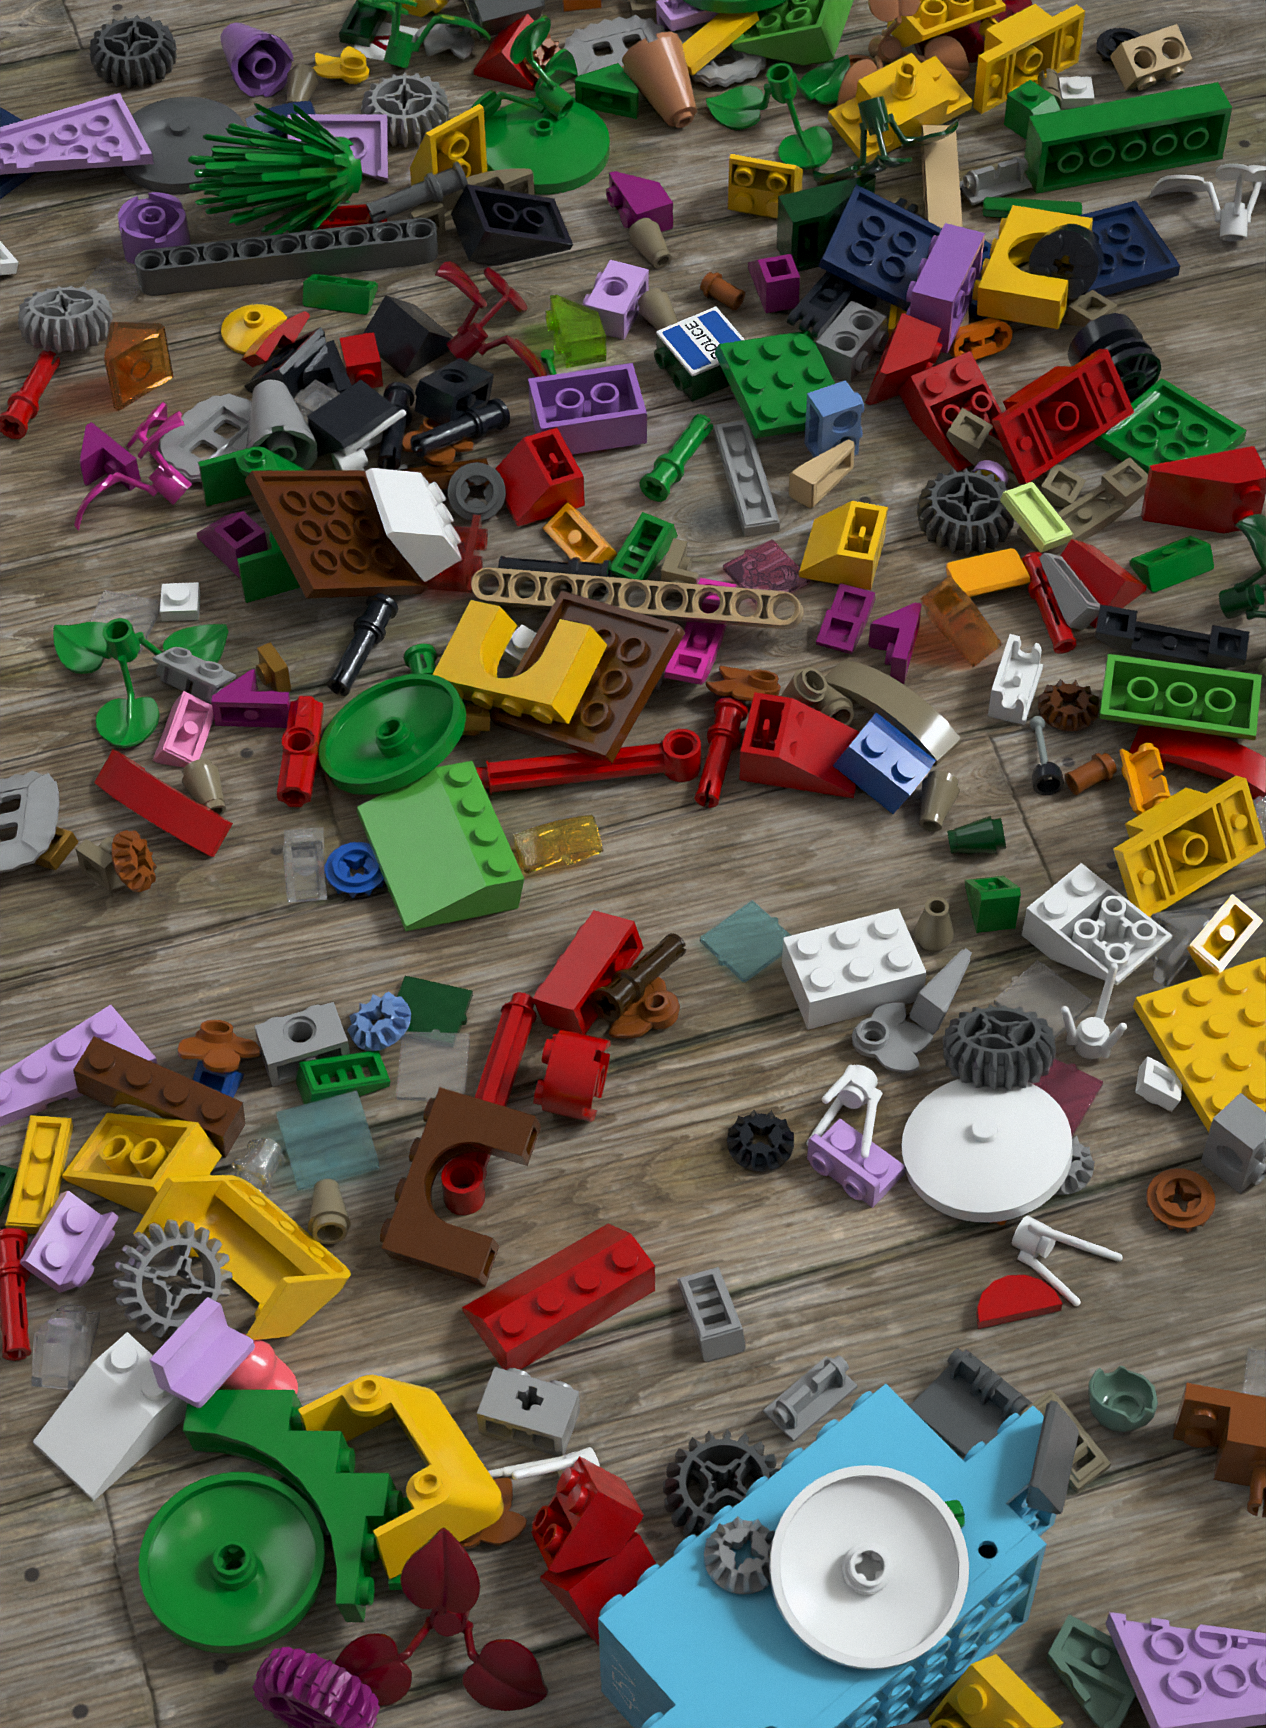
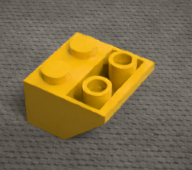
M730 154L728 210L778 219V196L802 190L803 169L797 165Z
M850 501L814 519L799 570V577L833 584L842 583L871 590L885 540L888 507Z
M997 1654L970 1664L928 1718L931 1728H1060L1064 1723Z

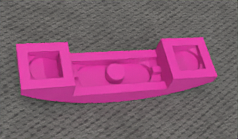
M700 578L698 583L700 585L736 587V584ZM715 595L706 597L702 603V611L707 614L716 612L720 605L719 597ZM687 621L684 629L685 634L666 667L664 678L702 685L714 665L727 625Z

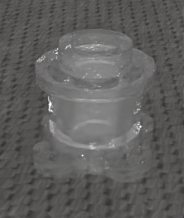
M269 1138L252 1139L247 1144L248 1152L243 1160L236 1158L231 1165L236 1171L234 1176L248 1181L260 1192L270 1194L273 1186L269 1181L276 1169L284 1166L286 1159L282 1154L281 1146Z

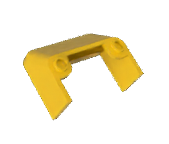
M234 1175L167 1177L133 1233L135 1235V1233L141 1232L150 1238L149 1225L156 1223L164 1232L165 1223L168 1219L177 1221L179 1228L187 1220L194 1223L195 1231L200 1227L209 1230L208 1240L216 1238L222 1243L217 1253H225L230 1259L220 1269L232 1272V1279L260 1303L254 1313L256 1320L246 1334L253 1341L291 1336L336 1296L351 1276L349 1269L339 1259L317 1242L248 1181ZM191 1247L189 1258L192 1259L193 1256L199 1257L196 1251Z
M365 1375L298 1409L305 1431H341L346 1442L395 1417L427 1466L415 1473L409 1479L406 1486L407 1498L413 1509L373 1530L384 1570L389 1580L401 1574L409 1557L426 1544L441 1528H446L461 1542L494 1524L501 1517L504 1504L499 1487L433 1390L378 1375Z

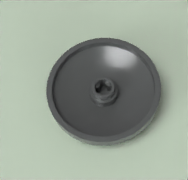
M174 97L151 103L132 114V117L152 153L154 164L120 167L130 180L151 191L166 194L200 192L191 190L189 185L202 183L203 178L195 177L194 171L196 169H205L206 167L205 165L191 164L188 162V158L190 156H212L211 148L216 145L248 147L246 145L203 139L205 134L248 139L228 134L225 129L228 128L230 123L245 126V124L234 110L220 102L207 98Z

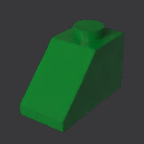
M1029 80L1007 94L1004 125L1026 140L1029 116L1061 111L1054 95L1032 80Z

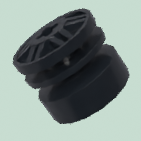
M1112 313L1098 317L1084 326L1070 343L1067 355L1072 367L1097 350L1108 349L1130 403L1134 402L1152 387L1159 378L1162 369L1160 359L1152 351L1150 345L1143 340L1142 334L1133 321L1125 314Z

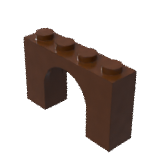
M439 1087L436 1098L431 1097L425 1107L423 1121L426 1122L422 1137H416L412 1143L409 1153V1161L412 1164L407 1178L402 1177L397 1185L394 1201L398 1203L393 1217H388L382 1226L380 1242L383 1245L381 1248L391 1258L486 1287L499 1245L493 1237L454 1226L441 1220L435 1214L432 1205L434 1180L446 1163L459 1155L471 1152L485 1153L528 1166L542 1126L534 1115Z

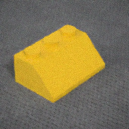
M920 0L917 12L912 16H901V24L891 35L896 37L900 41L901 46L905 48L1006 11V5L1002 0ZM895 19L887 23V28L895 21Z

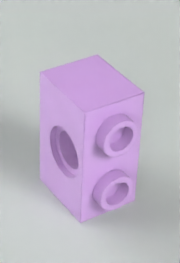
M610 260L605 270L597 274L591 295L587 294L583 300L582 314L585 315L586 330L624 340L639 314L638 300L642 294L649 290V269Z

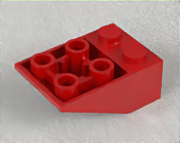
M971 351L911 376L898 390L913 422L955 471L959 472L964 470L965 467L973 466L947 438L946 433L962 408L993 425L991 420L1002 412ZM993 426L991 431L989 432V435L999 440V437Z
M754 692L740 750L739 780L854 798L856 784L833 765L860 732L793 698Z

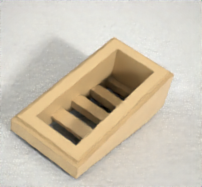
M848 439L793 470L789 474V496L810 509L814 507L854 468V442Z

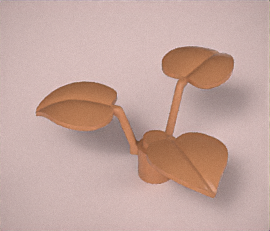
M868 0L869 9L877 19L884 22H890L894 19L895 21L886 30H882V35L873 37L869 43V54L876 65L871 60L863 59L857 61L848 69L839 89L837 106L856 96L858 80L877 71V67L878 70L883 68L882 62H894L899 57H904L911 53L903 51L900 41L896 37L890 36V34L901 24V16H912L917 12L920 0ZM946 35L936 36L925 45L924 56L913 53L917 60L921 62L936 56L959 85L969 76L970 66L962 45L953 37Z

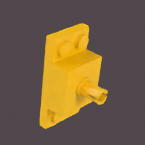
M1033 4L999 23L993 17L985 19L979 27V34L985 37L984 53L978 56L973 108L983 114L1007 101V94L1025 82L1032 80L1038 84L1037 76L1040 71L1044 70L1046 78V69H1053L1058 74L1077 64L1079 61L1085 10L1076 4L1052 17L1038 5Z
M910 53L858 80L856 96L829 110L827 119L856 156L860 158L861 130L859 123H862L858 103L884 96L888 114L893 113L895 122L902 133L908 137L921 136L922 125H941L970 110L973 101L936 56L920 63L913 53ZM888 124L889 130L882 133L887 153L900 147L902 144L890 124ZM868 130L866 163L873 161L878 154L881 155L876 135L870 136Z
M1236 775L1208 793L1186 787L1125 823L1129 839L1113 848L1129 901L1151 918L1265 849L1266 845L1247 779Z

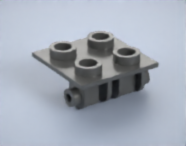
M957 1348L947 1360L950 1365L909 1407L931 1429L966 1456L969 1450L981 1441H984L986 1444L998 1435L999 1427L1009 1416L1014 1413L1020 1414L1032 1402L967 1349L961 1351Z

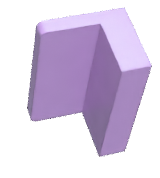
M207 1297L149 1360L159 1388L196 1408H201L254 1350L255 1344L252 1338L228 1327L221 1304Z

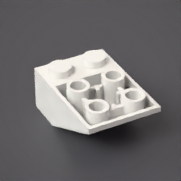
M1082 863L1027 907L1022 936L1051 960L1102 980H1106L1110 965L1116 963L1118 970L1115 985L1121 983L1172 939V935Z

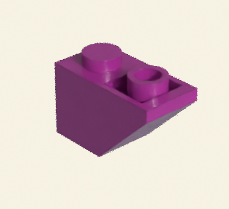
M617 171L609 173V188H606V197L609 205L612 208L615 207L619 212L624 228L630 229L636 221L642 218H650L658 223L661 232L673 229V202L659 182Z
M791 254L748 262V269L765 313L793 309L799 304L800 276Z
M244 511L226 515L196 533L197 538L239 579L240 573L237 559L268 550L265 531Z

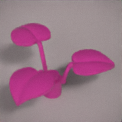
M162 402L138 426L126 446L130 449L139 438L144 445L138 454V458L142 459L149 451L158 462L159 467L149 477L153 484L150 486L119 472L113 475L110 474L96 485L82 501L74 522V527L78 531L88 504L99 493L119 481L145 490L153 497L159 492L172 505L192 485L171 464L169 465L158 451L160 438L164 434L185 425L180 411L167 418V404ZM161 424L157 431L147 439L148 430Z

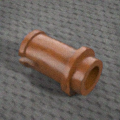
M718 272L706 274L700 285V290L704 292L703 294L706 298L713 297L732 310H737L741 306L746 294L744 290H740L723 280L722 274Z
M1095 753L1092 755L1091 761L1073 771L1065 773L1064 778L1071 792L1078 795L1102 780L1105 782L1112 780L1113 774L1117 772V768L1109 754L1103 753L1101 755L1100 753Z

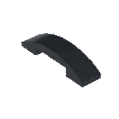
M1100 604L1095 638L1127 655L1136 658L1215 669L1245 665L1249 631L1212 625L1210 634L1139 622L1136 621L1138 611Z

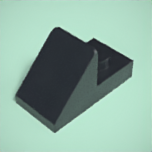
M334 340L328 341L303 371L305 396L308 398L328 393L329 400L352 386Z

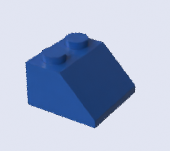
M876 712L833 766L889 812L894 814L931 770L936 760Z

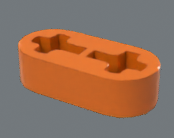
M986 318L959 328L948 353L955 358L971 351L974 359L977 360L1001 352L1008 347L1012 340L1011 327L1004 321L996 318ZM996 328L1000 330V333H997L994 337L995 340L992 341L987 337L993 336L995 333L994 329ZM963 339L969 340L970 343L964 345V351L959 350V347L964 344Z

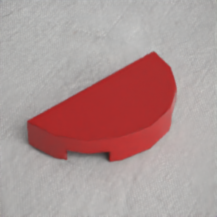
M1007 1275L993 1281L982 1292L976 1311L977 1327L981 1329L1062 1310L1063 1303L1055 1290L1041 1279L1028 1275Z

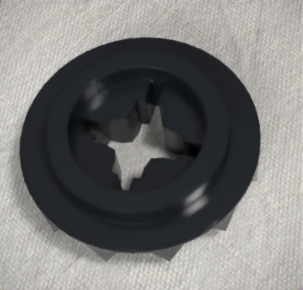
M1127 28L1109 29L1097 38L1096 53L1101 55L1102 61H1112L1111 54L1122 42L1142 35Z
M753 1110L748 1116L741 1117L738 1115L735 1124L729 1128L727 1137L728 1151L736 1163L748 1170L757 1172L771 1171L785 1164L792 1155L794 1132L788 1127L786 1119L781 1120L775 1117L772 1110L767 1114L757 1113ZM753 1133H757L759 1136H763L766 1133L769 1134L768 1144L765 1145L762 1142L752 1144Z

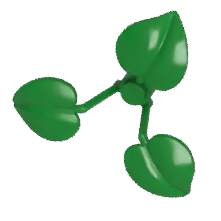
M357 0L359 8L372 6L384 9L391 15V35L383 61L396 66L408 68L412 51L419 52L420 45L436 24H456L469 27L479 32L489 43L491 40V36L483 28L468 19L438 14V16L432 17L416 42H412L413 35L399 31L401 14L407 16L409 14V11L403 8L402 4L417 7L416 2L413 0Z
M542 15L524 28L513 42L510 51V59L514 64H519L526 57L529 64L539 74L540 78L535 85L538 103L502 91L496 94L495 91L490 90L482 95L471 107L473 108L478 104L484 107V123L497 112L503 99L535 108L540 113H543L546 109L559 120L563 119L573 108L575 98L559 86L562 82L578 76L575 59L571 52L567 49L558 51L548 61L544 71L533 58V51L540 47L549 34L551 20L548 16Z
M848 55L826 62L806 73L800 81H798L796 73H793L790 65L786 63L775 64L767 71L769 84L764 85L765 94L755 86H739L718 96L706 98L707 107L713 118L722 126L733 130L750 128L760 121V110L767 109L770 95H772L773 99L777 100V102L787 103L797 133L786 137L780 143L778 148L780 160L785 164L797 165L803 170L820 167L829 160L832 154L833 143L831 136L820 126H813L802 131L792 100L798 89L808 101L815 98L818 103L826 105L838 102L842 80L851 67L850 58Z
M123 618L113 619L108 623L85 622L74 625H54L53 639L55 650L62 664L71 672L78 674L95 672L102 666L104 658L111 659L113 657L119 661L127 691V699H113L99 709L96 716V727L100 736L116 748H128L146 740L156 729L160 712L153 698L140 697L135 699L127 663L133 661L138 656L140 644L155 656L162 653V651L145 639L142 632L135 634L130 621ZM206 624L178 630L164 641L163 649L167 651L173 647L185 648L193 656L204 661L218 663L228 636V627L225 624Z

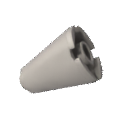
M266 380L259 383L252 392L246 449L250 447L266 448L308 470L317 459V442L287 386L278 380Z

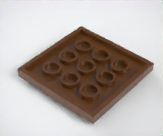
M367 470L251 471L245 479L306 599L374 596L378 593L384 595L422 594L428 587L427 581L424 582L387 537L365 473Z
M561 591L512 677L524 673L539 660L560 619L590 625L607 644V647L569 724L557 721L547 724L537 720L532 715L522 713L521 716H514L498 707H494L490 714V719L495 725L613 763L682 640L685 631L680 625Z

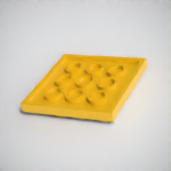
M1266 957L1222 970L1218 976L1212 973L1136 997L1133 1008L1169 1068L1173 1069L1182 1083L1183 1091L1208 1132L1210 1131L1213 1118L1240 1093L1266 1112Z

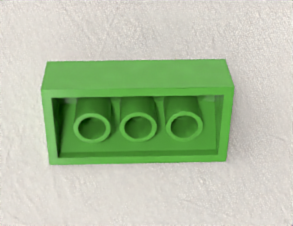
M1108 654L1102 685L1099 719L1255 740L1262 675Z

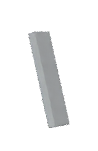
M747 421L714 425V437L744 537L780 531V521L753 433Z

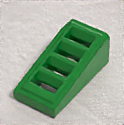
M642 512L612 562L611 576L646 580L669 551L673 538L677 539L678 534L674 524ZM648 535L657 537L656 541L648 539ZM642 544L651 549L649 552H647L643 549H640L639 547ZM632 555H637L645 560L641 563L632 559ZM627 564L639 570L635 575L622 568Z
M367 1051L300 1062L296 1077V1085L307 1112L323 1109L389 1087L391 1082L379 1051ZM363 1067H368L371 1077L364 1076ZM351 1072L354 1079L349 1080L346 1073ZM335 1077L336 1082L331 1083L330 1078Z

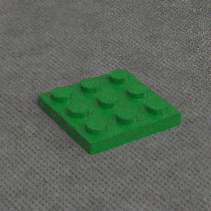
M809 330L807 332L801 331L718 344L714 352L755 439L804 431L807 393L835 384Z
M1161 378L1131 403L1134 410L1133 414L1095 438L1094 444L1122 462L1131 458L1148 474L1150 465L1234 450L1245 440L1247 430Z

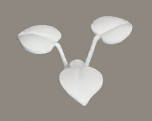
M1224 164L1216 169V177L1219 180L1236 181L1234 202L1225 203L1223 210L1220 209L1213 184L1205 182L1204 178L1200 176H1165L1158 180L1151 189L1150 198L1170 192L1208 191L1215 212V222H1220L1219 238L1224 241H1243L1247 239L1248 223H1251V213L1260 189L1266 190V166ZM1243 181L1252 182L1254 187L1246 209L1245 204L1241 203Z

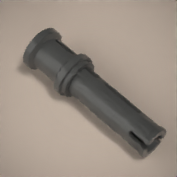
M457 161L453 163L452 168L437 174L430 172L426 174L424 181L371 203L368 202L366 207L370 211L368 213L372 222L378 223L381 220L430 200L439 203L443 201V197L459 190L463 191L468 182L460 163Z

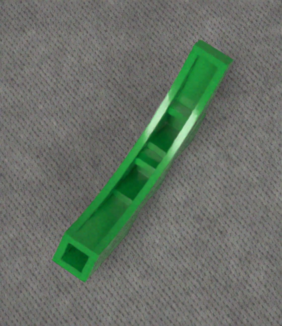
M217 1390L201 1408H196L187 1403L183 1432L194 1451L225 1453L259 1463L286 1478L311 1500L324 1518L332 1539L337 1567L336 1605L345 1622L364 1623L366 1606H371L374 1600L373 1577H370L371 1564L378 1561L380 1554L373 1530L401 1516L403 1513V1494L401 1490L396 1489L390 1474L354 1473L355 1452L353 1448H349L341 1431H305L298 1411L302 1404L295 1390Z

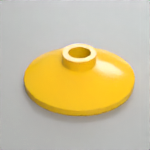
M264 304L240 307L224 319L221 326L222 339L231 350L245 355L251 345L265 331L280 321L287 319V316L281 310Z

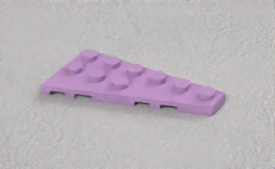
M120 93L0 127V175L154 164L152 153Z
M1109 1612L1106 1621L1107 1629L1150 1728H1246L1266 1725V1633L1202 1624L1196 1630L1170 1627L1169 1620L1151 1618L1150 1624L1126 1621V1614Z

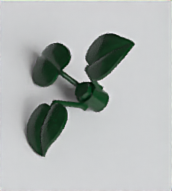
M884 96L858 103L862 123H859L861 130L860 158L849 167L834 173H821L813 170L814 180L816 182H827L857 174V176L874 175L885 171L887 168H898L913 161L912 157H888L882 135L883 132L889 130L888 124H890L901 141V148H912L928 145L946 138L956 131L959 125L958 120L956 119L944 131L922 137H908L900 130L895 122L893 113L888 114ZM867 130L870 136L876 135L881 155L878 154L871 164L869 162L866 163Z
M1254 514L1240 520L1236 526L1247 537L1261 570L1243 582L1234 584V587L1220 591L1219 603L1227 619L1245 614L1248 620L1254 618L1266 619V611H1258L1259 606L1264 605L1265 602L1263 592L1266 591V583L1262 585L1253 584L1266 575V516Z

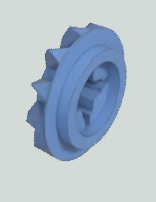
M389 991L381 998L373 994L369 1003H359V1012L349 1016L352 1025L347 1031L355 1045L363 1050L378 1051L396 1043L407 1031L411 1021L410 1008L401 996L395 997ZM381 1014L385 1016L384 1020H378ZM372 1020H378V1021L375 1023V1025L373 1026V1024L371 1023V1021H372Z

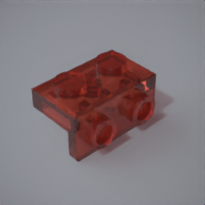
M473 514L471 527L453 526L461 540L457 547L462 560L428 580V589L472 593V578L478 570L483 568V557L479 556L480 551H486L488 543V529H482L481 515Z

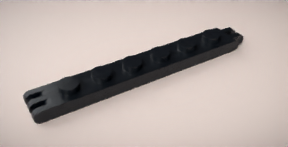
M902 197L894 203L919 216L916 214L919 209L918 205L912 203L906 209L907 200ZM827 271L791 311L787 324L794 326L801 320L799 330L807 332L813 326L811 336L818 339L861 288Z

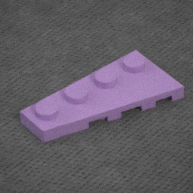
M109 1005L0 1073V1127L46 1110L49 1103L59 1099L68 1098L72 1100L83 1096V1094L77 1091L73 1069L94 1036L157 1064L156 1057L112 1005Z

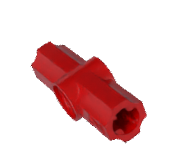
M299 696L298 699L290 702L287 728L281 738L283 754L277 787V799L287 804L288 807H302L305 803L311 802L315 771L320 764L318 749L324 705L322 702L315 700L313 696Z

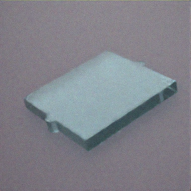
M751 900L701 936L700 942L718 958L720 966L725 965L745 983L782 956L783 938L791 935L778 924L777 917L769 916L758 904Z

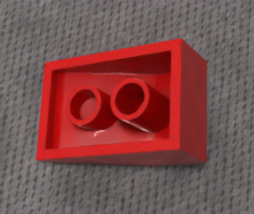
M1254 446L1150 465L1141 511L1142 520L1223 534L1241 531L1236 526L1240 520L1262 513L1266 496V468Z

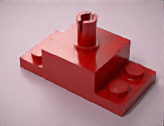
M1099 349L1073 367H1054L1005 399L1003 403L1006 411L993 418L991 422L1018 483L1027 484L1133 414L1134 410L1108 349Z

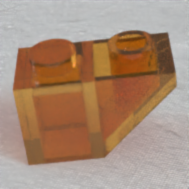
M950 576L920 598L927 617L972 668L1002 646L1000 639L974 602Z

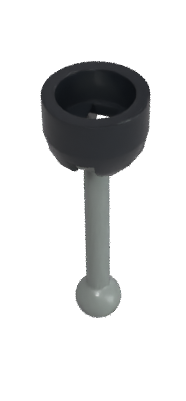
M1034 716L1030 720V727L1036 734L1041 764H1038L1032 771L1033 789L1040 795H1053L1058 793L1064 786L1063 774L1057 764L1048 761L1042 730L1045 726V720L1040 716Z

